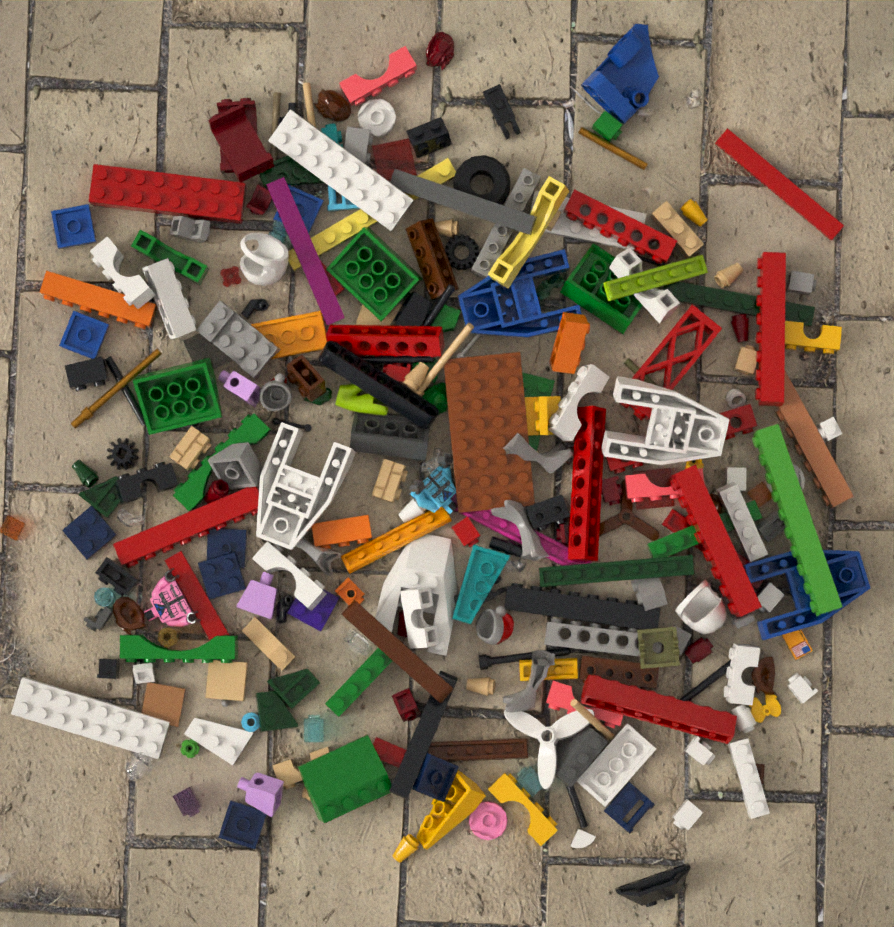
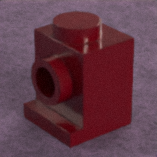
M619 476L602 480L604 504L609 503V506L621 503L620 495H623L621 485L616 484Z

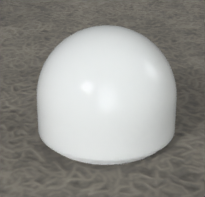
M731 389L726 395V402L729 407L735 409L745 404L746 396L739 389ZM740 396L739 403H732L734 397Z

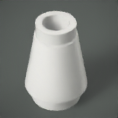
M413 498L398 515L406 523L424 514L426 509L419 507L416 499Z

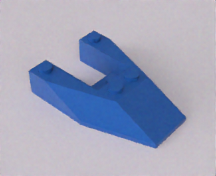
M565 249L528 258L509 289L488 276L458 295L465 326L468 323L474 326L470 333L534 337L558 332L563 312L581 314L579 305L542 314L533 281L534 279L569 271L570 267Z
M823 550L843 606L842 608L871 589L859 551ZM791 551L743 565L751 583L785 573L796 608L795 611L758 621L757 625L762 640L821 624L842 609L840 608L820 616H816V613L812 612L810 596L804 590L803 583L805 582L803 576H800L798 573V562L796 557H793Z

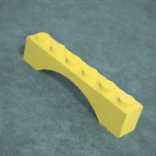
M550 176L539 191L530 215L537 217L531 235L519 232L511 245L498 257L488 273L492 280L509 289L569 193L566 185Z

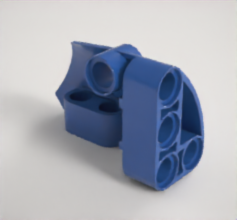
M635 24L608 52V57L581 84L583 89L602 108L622 124H625L640 107L647 105L649 93L659 77L651 50L648 25ZM639 93L641 98L640 101L636 103L635 96Z

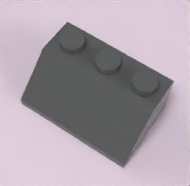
M589 726L569 738L559 740L556 744L557 768L555 776L567 787H572L608 741Z

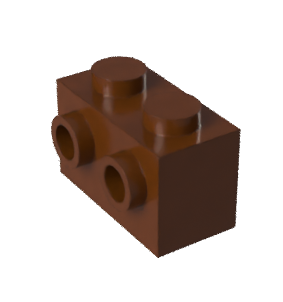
M303 355L287 364V378L292 385L295 384L298 387V391L303 398L307 397L312 402L326 392L325 380Z

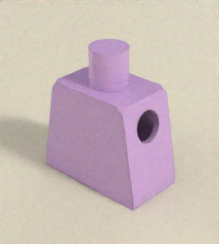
M225 370L221 372L218 380L224 383L223 387L255 408L259 402V391L261 388L235 371H232L231 374Z
M263 572L259 582L251 580L236 607L268 619H273L278 591L277 588L270 586L274 575Z
M257 772L251 780L241 777L237 788L246 791V803L273 817L281 804L284 781Z

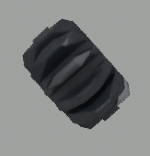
M118 438V445L111 442L110 444L114 448H107V451L112 453V455L107 456V459L114 460L110 465L115 466L117 464L118 470H121L122 465L125 470H128V463L134 467L135 463L132 459L139 460V457L134 455V453L139 452V449H132L136 445L135 442L129 444L128 438H125L123 443L121 438ZM122 449L127 452L124 459L118 456V454H121Z

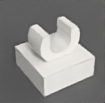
M139 661L136 665H133L136 684L155 682V674L151 662L140 664Z

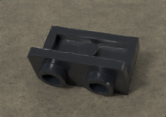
M442 117L406 131L417 158L452 145L449 132Z

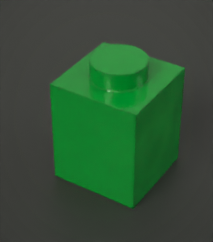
M605 110L593 124L592 129L610 142L612 139L616 141L622 134L623 124Z

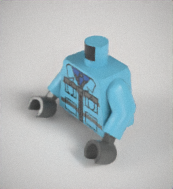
M445 453L444 456L438 457V463L442 464V466L435 469L424 481L414 480L415 485L410 486L409 489L412 491L410 495L416 499L419 507L435 513L442 506L449 514L458 507L450 499L456 493L450 467L453 461L451 454Z

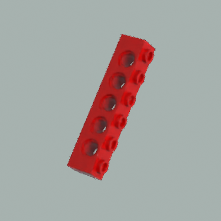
M575 189L563 212L568 219L572 221L579 220L583 222L584 227L590 230L595 228L601 231L600 234L609 239L613 237L617 239L618 244L624 247L629 245L635 248L634 251L643 256L647 254L652 257V261L658 264H662V262L666 264L677 243V240ZM587 207L590 209V214L582 215L580 209ZM600 215L605 216L607 223L600 224L597 221V217ZM621 224L625 230L618 233L615 231L614 226ZM637 232L641 235L642 239L634 241L631 234ZM650 241H656L659 245V248L656 250L650 249L648 243Z
M330 325L326 334L327 342H337L357 356L441 357L445 346L442 326Z

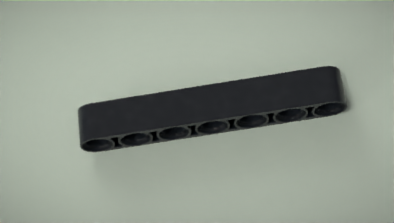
M328 341L319 354V361L323 365L421 428H430L439 415V410L435 405L337 342Z
M440 671L439 676L454 688L458 677ZM452 692L442 703L438 702L430 694L390 788V793L404 799L408 798Z

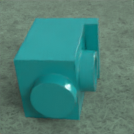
M327 124L325 128H321L322 133L337 144L342 142L341 131H337L336 124Z

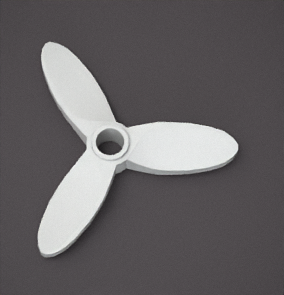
M587 709L593 716H595V712L593 710ZM505 710V718L520 732L539 740L538 776L541 786L548 790L552 786L556 774V744L559 740L569 738L582 731L590 722L578 711H574L557 720L551 727H545L540 721L526 712L510 713ZM552 733V739L546 742L544 740L545 735Z

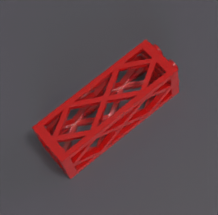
M692 304L632 379L644 381L645 375L665 368L663 388L673 390L722 328ZM687 318L693 322L690 325L681 327ZM696 330L694 351L674 357L676 337ZM704 331L709 335V338L702 345ZM669 342L666 361L649 366ZM690 360L670 384L672 366ZM620 403L624 408L630 407L635 411L633 415L641 421L643 419L647 421L651 416L652 408L650 409V407Z

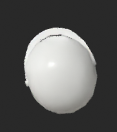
M264 233L247 234L240 243L241 249L245 253L240 260L241 271L246 279L253 284L262 286L275 284L286 272L289 251L280 240ZM248 240H257L259 245L257 250L250 251L245 243Z
M706 580L697 586L675 610L684 623L703 635L720 629L727 617L725 603L722 598L717 596L716 592H713L711 584Z

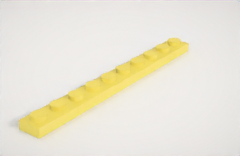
M447 158L421 173L418 177L444 184L455 177L456 170ZM405 193V194H407L408 196H410L412 199H414V201L417 200L418 198H420V197H417V196H414V195ZM360 209L313 236L311 240L318 257L357 235L363 227H370L378 221ZM293 248L289 250L288 262L295 271L301 267V264Z

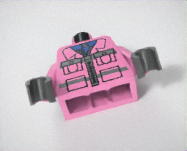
M174 568L168 570L152 591L150 601L153 607L144 611L146 618L150 622L159 617L162 623L172 627H184L200 622L201 619L196 620L194 617L198 611H192L178 583L174 581L179 578V574L174 577L172 575Z

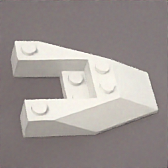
M617 376L613 392L615 401L650 407L652 411L646 437L605 430L601 447L605 457L664 465L721 456L729 418L676 391L637 379Z
M281 422L260 475L256 537L293 550L331 504L349 471L356 452L352 448L334 442L320 478L290 467L304 432Z
M426 534L405 545L383 583L375 618L392 633L398 606L403 607L400 591L411 588L430 587L433 606L426 607L423 612L435 614L433 625L437 626L439 644L428 647L427 652L447 656L454 622L452 617L456 607L454 596L458 594L452 540Z

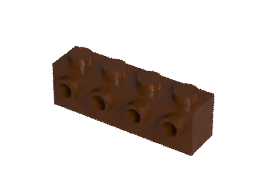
M434 219L420 220L407 227L405 230L431 300L440 298L449 284L455 287L453 292L459 290Z
M581 656L579 679H583L584 683L588 675H598L603 679L616 680L621 684L640 686L642 690L652 691V688H657L659 667L640 669V663Z

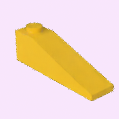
M458 770L445 801L433 799L431 803L433 805L429 815L425 816L416 838L424 849L428 850L475 811L486 795L474 781Z

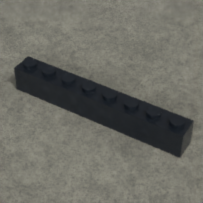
M517 583L507 586L504 604L506 610L641 630L658 628L661 609L654 608L645 611L643 606L637 605V601L626 600V603H620L618 598L607 597V600H600L598 595L588 594L586 598L580 597L578 592L569 591L568 595L561 594V590L550 589L549 592L542 591V587L531 586L530 589H525L523 584Z

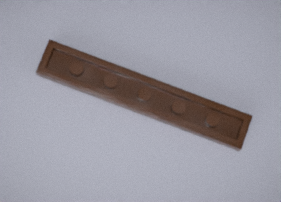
M527 738L431 742L427 753L447 762L528 759Z

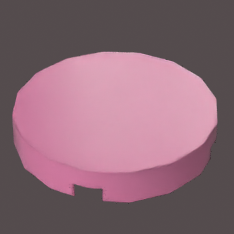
M481 802L475 811L470 814V829L480 839H496L506 829V812L502 806L495 802Z

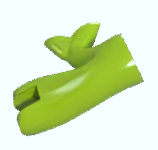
M347 384L339 386L335 405L359 413L387 415L389 410L387 407L375 404H384L368 393L357 396L362 389L356 385Z

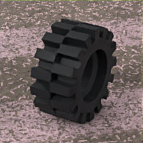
M455 235L454 238L449 239L445 246L449 263L456 270L470 269L479 255L478 244L468 235ZM460 245L466 246L469 249V256L466 259H458L454 254L456 247Z

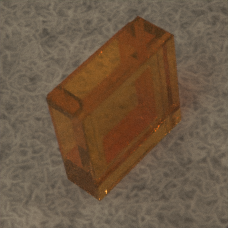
M763 481L747 492L751 500L756 501L758 508L772 499L771 492Z
M7 515L0 528V533L17 541L25 523Z

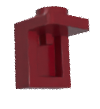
M261 183L257 184L253 196L246 206L253 214L264 215L268 211L272 202L268 188L264 187Z

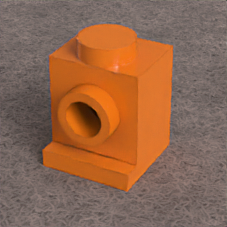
M349 577L335 590L348 605L353 600H356L359 604L365 600L363 598L365 594ZM349 590L355 592L353 597H348L347 593Z

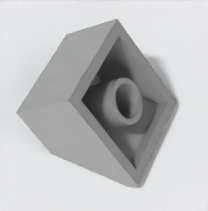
M249 442L232 444L208 459L217 478L224 480L228 484L229 489L256 487L263 470Z

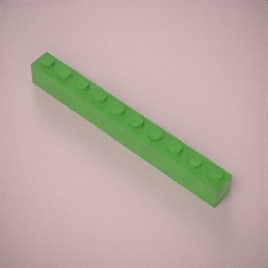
M779 424L757 430L753 434L752 441L755 448L759 450L760 464L765 467L766 481L768 484H771L773 490L771 492L772 499L778 504V516L786 527L784 528L786 538L790 539L792 545L790 547L791 553L798 562V573L800 576H803L805 582L803 583L804 590L810 596V608L813 613H816V616L838 610L843 606Z

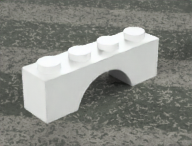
M108 237L90 250L94 256L92 258L93 262L98 268L102 266L105 269L102 273L108 280L113 279L115 281L112 285L119 293L124 292L125 296L123 298L129 306L134 304L139 309L155 296V293L140 275L133 277L120 275V264L124 256Z
M630 247L618 254L609 267L618 278L643 271L642 260ZM654 288L633 294L659 324L670 317L680 304L668 289L659 290Z
M593 364L584 365L578 370L576 380L569 385L567 395L559 402L557 412L549 419L548 430L563 441H573L582 425L577 416L579 400L587 393H601L610 378Z
M731 482L716 489L719 499L735 528L746 559L752 562L767 555L766 548L738 485Z
M267 541L252 559L269 574L279 570L291 572L296 580L294 596L312 611L327 594L323 590L325 586L317 579L313 582L309 578L311 574L306 569L296 567L297 561L289 554L285 557L281 553L283 549L279 545L274 543L272 545Z
M742 738L729 742V751L739 777L748 817L753 819L770 814L749 739Z

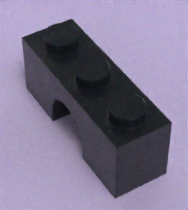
M161 462L155 464V468L150 470L145 467L137 470V474L130 476L129 473L118 476L119 480H116L114 484L121 505L142 497L140 484L144 481L152 482L158 493L177 487L179 484L172 464Z

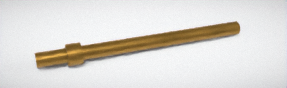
M156 349L90 407H85L81 414L71 422V425L76 429L86 419L89 420L93 417L94 412L161 356L160 350Z

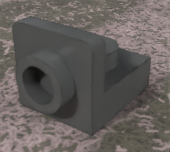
M109 607L101 608L95 616L96 622L89 617H85L86 626L93 631L97 629L102 630L113 614V610Z

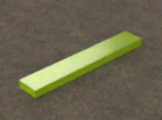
M703 255L610 280L604 282L603 285L608 301L700 276L708 273Z

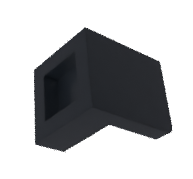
M99 659V674H97V678L119 679L120 659Z

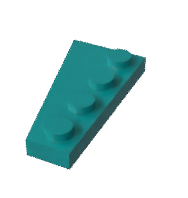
M473 545L452 617L453 620L471 625L510 555Z

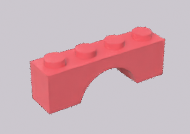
M406 46L389 55V67L381 77L367 80L354 74L340 82L339 85L350 106L354 104L359 106L366 101L365 98L371 95L372 97L377 96L382 92L381 89L387 86L389 88L393 87L399 82V79L403 77L409 78L414 75L417 65Z
M700 468L698 471L704 482L703 468ZM646 474L626 475L624 477L626 499H631L632 503L643 502V498H651V501L662 500V496H670V499L680 497L677 490L673 491L671 486L659 487L651 483Z
M552 680L545 702L549 704L548 708L560 711V708L568 710L567 714L577 711L570 705L571 701L575 699L572 693V686ZM585 707L586 709L593 710L597 719L605 721V726L615 729L616 725H621L624 715L596 707Z

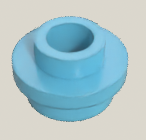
M255 713L245 714L241 721L242 727L248 732L256 731L260 727L258 715ZM248 719H254L255 723L253 726L248 725Z

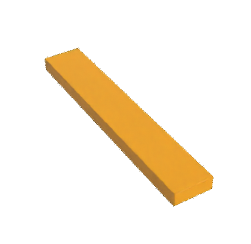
M442 506L435 513L429 510L369 541V543H365L342 555L341 558L349 574L452 520Z

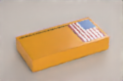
M801 629L782 635L795 660L813 651Z

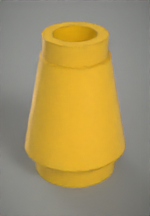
M689 199L680 208L682 214L699 227L708 220L698 203L692 199Z
M411 834L403 836L392 855L393 858L401 863L418 849L420 842Z

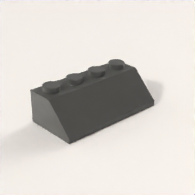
M355 412L350 448L355 452L426 460L430 428H421L400 414L387 413V415L382 416Z

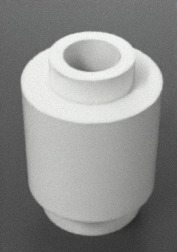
M742 704L731 709L732 715L737 716L736 726L739 732L743 731L745 734L755 729L753 725L757 723L749 707Z

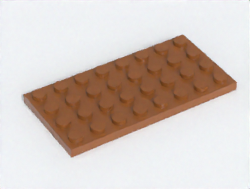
M520 352L449 359L444 365L458 513L505 507V500L519 502L522 506L535 504L531 461L523 460L516 454H506L503 449L517 433L529 444Z

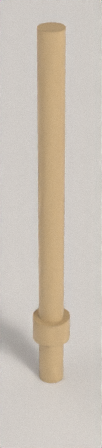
M471 323L464 327L430 370L421 388L416 390V394L421 397L424 395V390L474 329Z

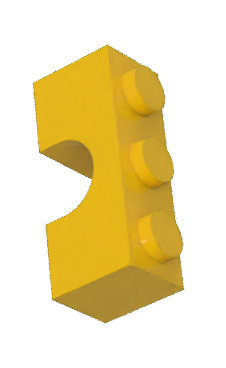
M785 321L786 350H796L797 347L804 348L805 352L823 350L824 354H834V352L840 350L842 327L822 325L819 337L810 339L803 332L804 323Z

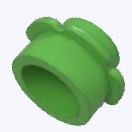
M187 739L182 742L180 750L187 758H193L195 754L199 753L200 747L193 739Z

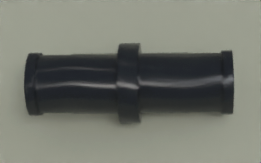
M493 536L490 541L489 548L519 558L523 554L522 546L514 544L511 540L508 542Z

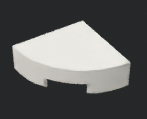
M578 828L570 846L573 848L586 847L594 841L596 836Z

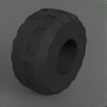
M481 155L471 157L461 164L455 173L453 187L456 190L503 205L509 195L511 183L509 174L502 163L493 157ZM478 175H486L492 179L494 186L489 193L478 194L472 190L470 186L471 180Z

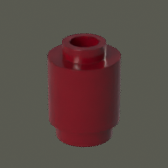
M700 637L689 645L688 649L684 652L694 664L696 662L699 663L713 653L711 649L714 646L708 638L703 639Z

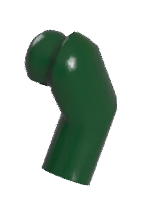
M326 388V392L314 401L310 402L307 397L304 398V401L322 405L332 398V390Z

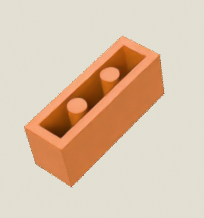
M563 312L549 360L552 371L575 374L576 367L580 365V353L585 348V336L590 331V323H588L585 315Z
M369 515L314 523L312 526L314 545L321 548L331 549V545L338 544L339 547L350 546V542L357 541L358 544L369 543V539H372Z

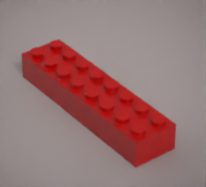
M94 164L88 202L92 206L242 224L247 186L246 183Z
M696 464L671 475L670 485L673 491L677 490L680 496L677 498L681 508H685L688 513L686 519L689 525L694 526L696 530L694 536L698 544L701 543L704 547V551H702L703 556L707 562H711L713 567L710 569L714 579H718L721 584L719 590L722 596L727 597L729 601L727 607L731 615L734 614L736 617H742L761 608L759 599Z

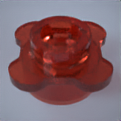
M232 266V268L221 270L220 274L223 276V285L225 287L241 283L238 267Z

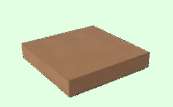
M148 682L141 713L169 721L170 726L179 727L186 689Z

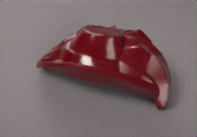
M437 32L432 37L426 51L427 66H441V70H443L454 57V41L449 34Z

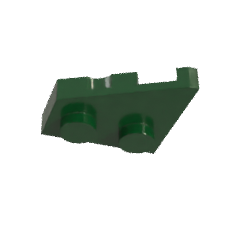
M117 476L110 478L86 491L80 492L79 496L105 517L109 518L121 503L114 484L119 479Z
M309 669L267 681L291 709L320 684V681Z
M276 691L255 694L260 732L298 727V723Z

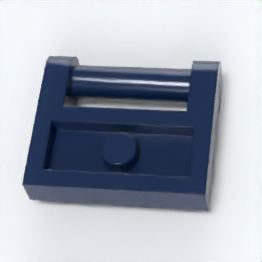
M628 782L605 808L604 812L631 834L634 830L633 827L655 804ZM641 799L644 804L627 823L622 819Z

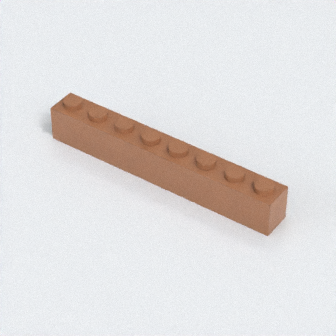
M785 371L784 403L782 406H775L777 409L775 413L779 421L785 423L787 427L785 432L790 439L793 438L797 454L803 456L805 460L803 465L807 472L811 471L815 487L817 489L820 488L823 496L821 497L826 506L829 505L830 508H833L854 496Z

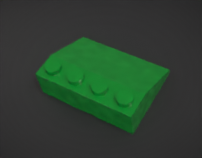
M363 227L326 269L381 322L423 280L409 264L369 227Z
M593 243L566 280L560 293L621 334H624L643 305L634 295L608 301L603 283L618 279L609 268L615 257Z
M210 357L137 375L133 380L149 435L222 417L216 378Z
M368 735L298 766L316 815L324 824L389 794L392 786Z

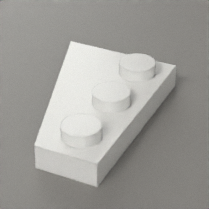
M194 718L184 734L231 765H234L254 732Z

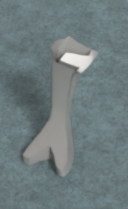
M518 433L503 447L506 454H516L523 460L536 461L548 473L556 471L573 455L570 449L564 450L565 446L563 443L556 445L549 452L540 453L532 448Z
M505 500V507L491 509L492 515L516 524L519 529L523 551L520 558L536 561L549 557L541 545L539 536L528 522L525 506L516 501Z
M304 537L296 545L307 552L319 568L328 576H331L333 573L331 562L342 555L337 550L314 546Z
M544 650L532 652L531 674L528 685L521 692L503 697V703L507 704L505 707L506 712L513 713L535 708L536 690L539 684L547 677L548 668L551 665H555V654Z

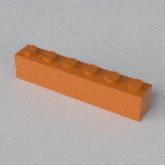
M46 271L40 293L44 295L43 299L52 302L57 299L68 307H73L74 304L80 306L82 311L91 313V310L99 312V316L108 319L109 316H113L120 323L127 324L129 321L135 323V327L144 330L146 327H152L158 308L156 304L147 302L137 309L134 304L129 306L124 300L125 294L50 271Z

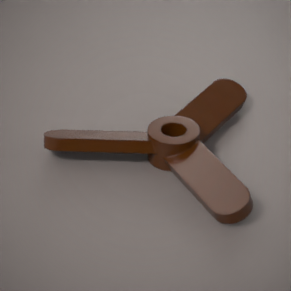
M624 479L621 487L623 495H621L620 513L600 523L599 537L625 524L650 540H657L659 531L633 514V503L631 499H626ZM624 513L629 514V520L623 519Z

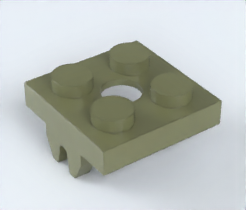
M676 627L637 630L640 669L680 666L679 641ZM656 642H661L664 646L663 652L659 654L655 653L652 649L653 644Z

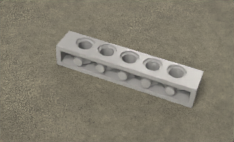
M523 168L504 206L524 212L540 182L541 176ZM494 224L471 269V273L483 279L489 276L488 273L498 257L502 255L514 229Z
M552 618L551 622L546 624L544 645L639 657V648L636 644L638 640L637 630L639 629L628 628V632L620 631V627L609 626L608 629H602L600 624L593 623L586 627L582 626V622L570 621V624H562L563 620ZM563 628L569 629L571 633L570 637L566 640L560 637V631ZM583 630L587 631L590 635L589 640L586 642L579 639V633ZM601 633H606L609 637L606 644H601L598 641V636ZM621 635L626 636L628 639V643L624 647L617 643V639ZM656 642L653 644L652 649L655 653H661L662 643Z

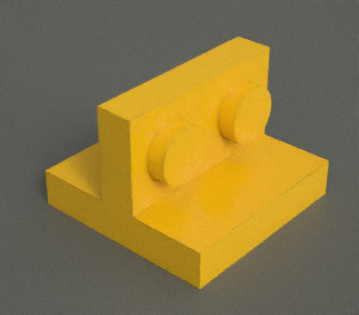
M561 396L525 397L528 436L555 435L548 430L550 417L559 408L558 404L561 401Z

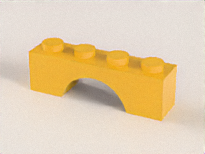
M504 772L488 787V790L500 803L516 801L528 809L530 825L527 832L542 846L558 831L555 827L557 823L551 816L548 818L542 813L544 809L537 801L534 804L529 799L531 795L524 787L521 790L516 785L518 781L511 773L506 775Z

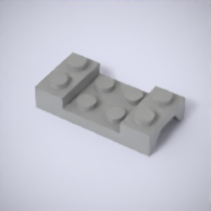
M222 301L217 303L196 330L255 379L259 378L262 369L268 361L281 350Z

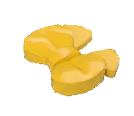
M765 694L766 705L763 706L756 697L753 698V705H749V707H751V713L756 722H763L765 717L769 715L778 717L781 714V706L776 700L777 696Z

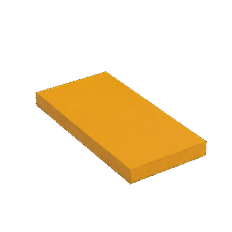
M321 311L251 324L281 349L270 360L319 351L327 343Z

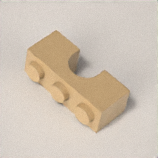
M667 201L651 214L650 217L662 231L665 230L673 239L677 240L675 246L686 259H689L703 247L704 243Z
M328 746L310 752L311 760L330 752ZM292 759L273 765L276 778L284 781L283 787L285 790L295 787L296 782L302 781L300 772L294 766Z

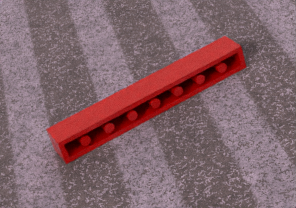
M763 252L760 258H757V269H760V276H757V288H760V295H757L756 305L760 306V312L756 315V325H759V332L756 333V343H759V351H756V362H759V369H756L755 379L759 381V388L755 390V399L758 400V406H782L784 403L786 253Z
M247 487L114 543L113 546L121 565L128 568L134 567L142 559L147 561L155 558L156 553L172 551L174 549L173 546L181 544V546L192 542V538L197 536L199 538L205 537L210 534L209 530L211 529L219 531L226 528L227 524L232 521L238 523L245 519L244 516L252 514V516L257 515L258 487Z
M588 675L584 682L580 702L725 744H729L735 733L737 716L727 711H717L709 706H700L691 701L678 700L673 696L660 695L655 691L642 690L637 686H628L616 680L610 681L598 675Z

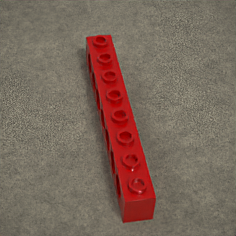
M751 404L719 413L729 418L725 440L734 438L735 433L742 432L743 435L754 431L753 428L757 426ZM732 418H737L740 421L739 428L731 426L730 421ZM605 457L609 472L614 471L615 474L626 471L625 467L632 466L634 469L644 465L643 462L631 460L623 462L618 458Z
M584 406L577 407V416L582 425L574 438L568 560L592 562L598 561L604 457L601 447L605 433L606 408Z

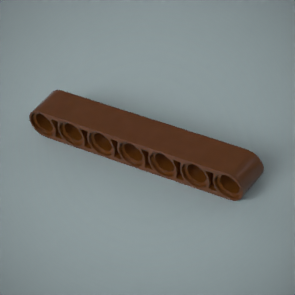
M353 600L344 610L342 615L438 702L442 703L454 690L451 685L356 600Z

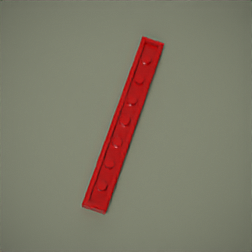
M728 128L715 142V145L829 240L832 241L844 227L841 222Z

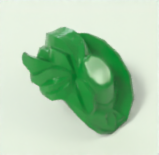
M445 383L435 384L424 392L422 398L435 405L439 410V415L447 411Z

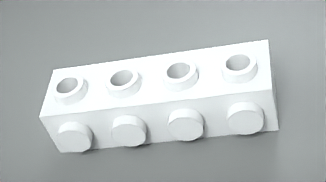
M167 258L142 268L150 289L155 293L154 300L170 340L195 331L196 321L190 315L187 299L182 295V286L175 277L173 263L169 262Z

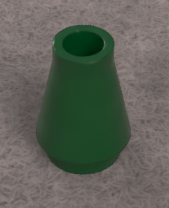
M80 459L73 463L72 468L75 470L83 486L86 485L90 488L99 480L98 472Z

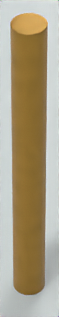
M581 127L578 132L643 170L648 165V163L584 127Z

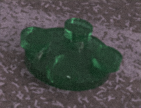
M555 274L543 280L536 288L537 297L544 300L550 295L549 291L551 289L561 287L565 280L560 274Z

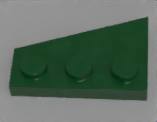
M289 156L273 161V168L259 174L264 187H267L266 184L283 177L287 185L324 183Z

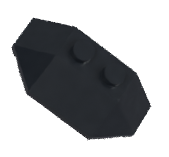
M686 863L616 887L615 891L617 894L641 906L646 905V907L656 905L657 900L664 898V901L675 898V894L679 893L691 867Z

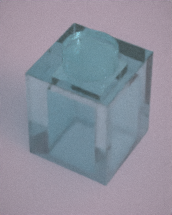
M308 715V719H304V742H324V718H320V715Z
M524 766L517 773L519 777L516 780L532 797L543 788L538 774L531 766L528 768Z

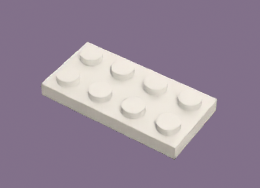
M626 723L579 777L577 782L606 807L653 754L656 748Z

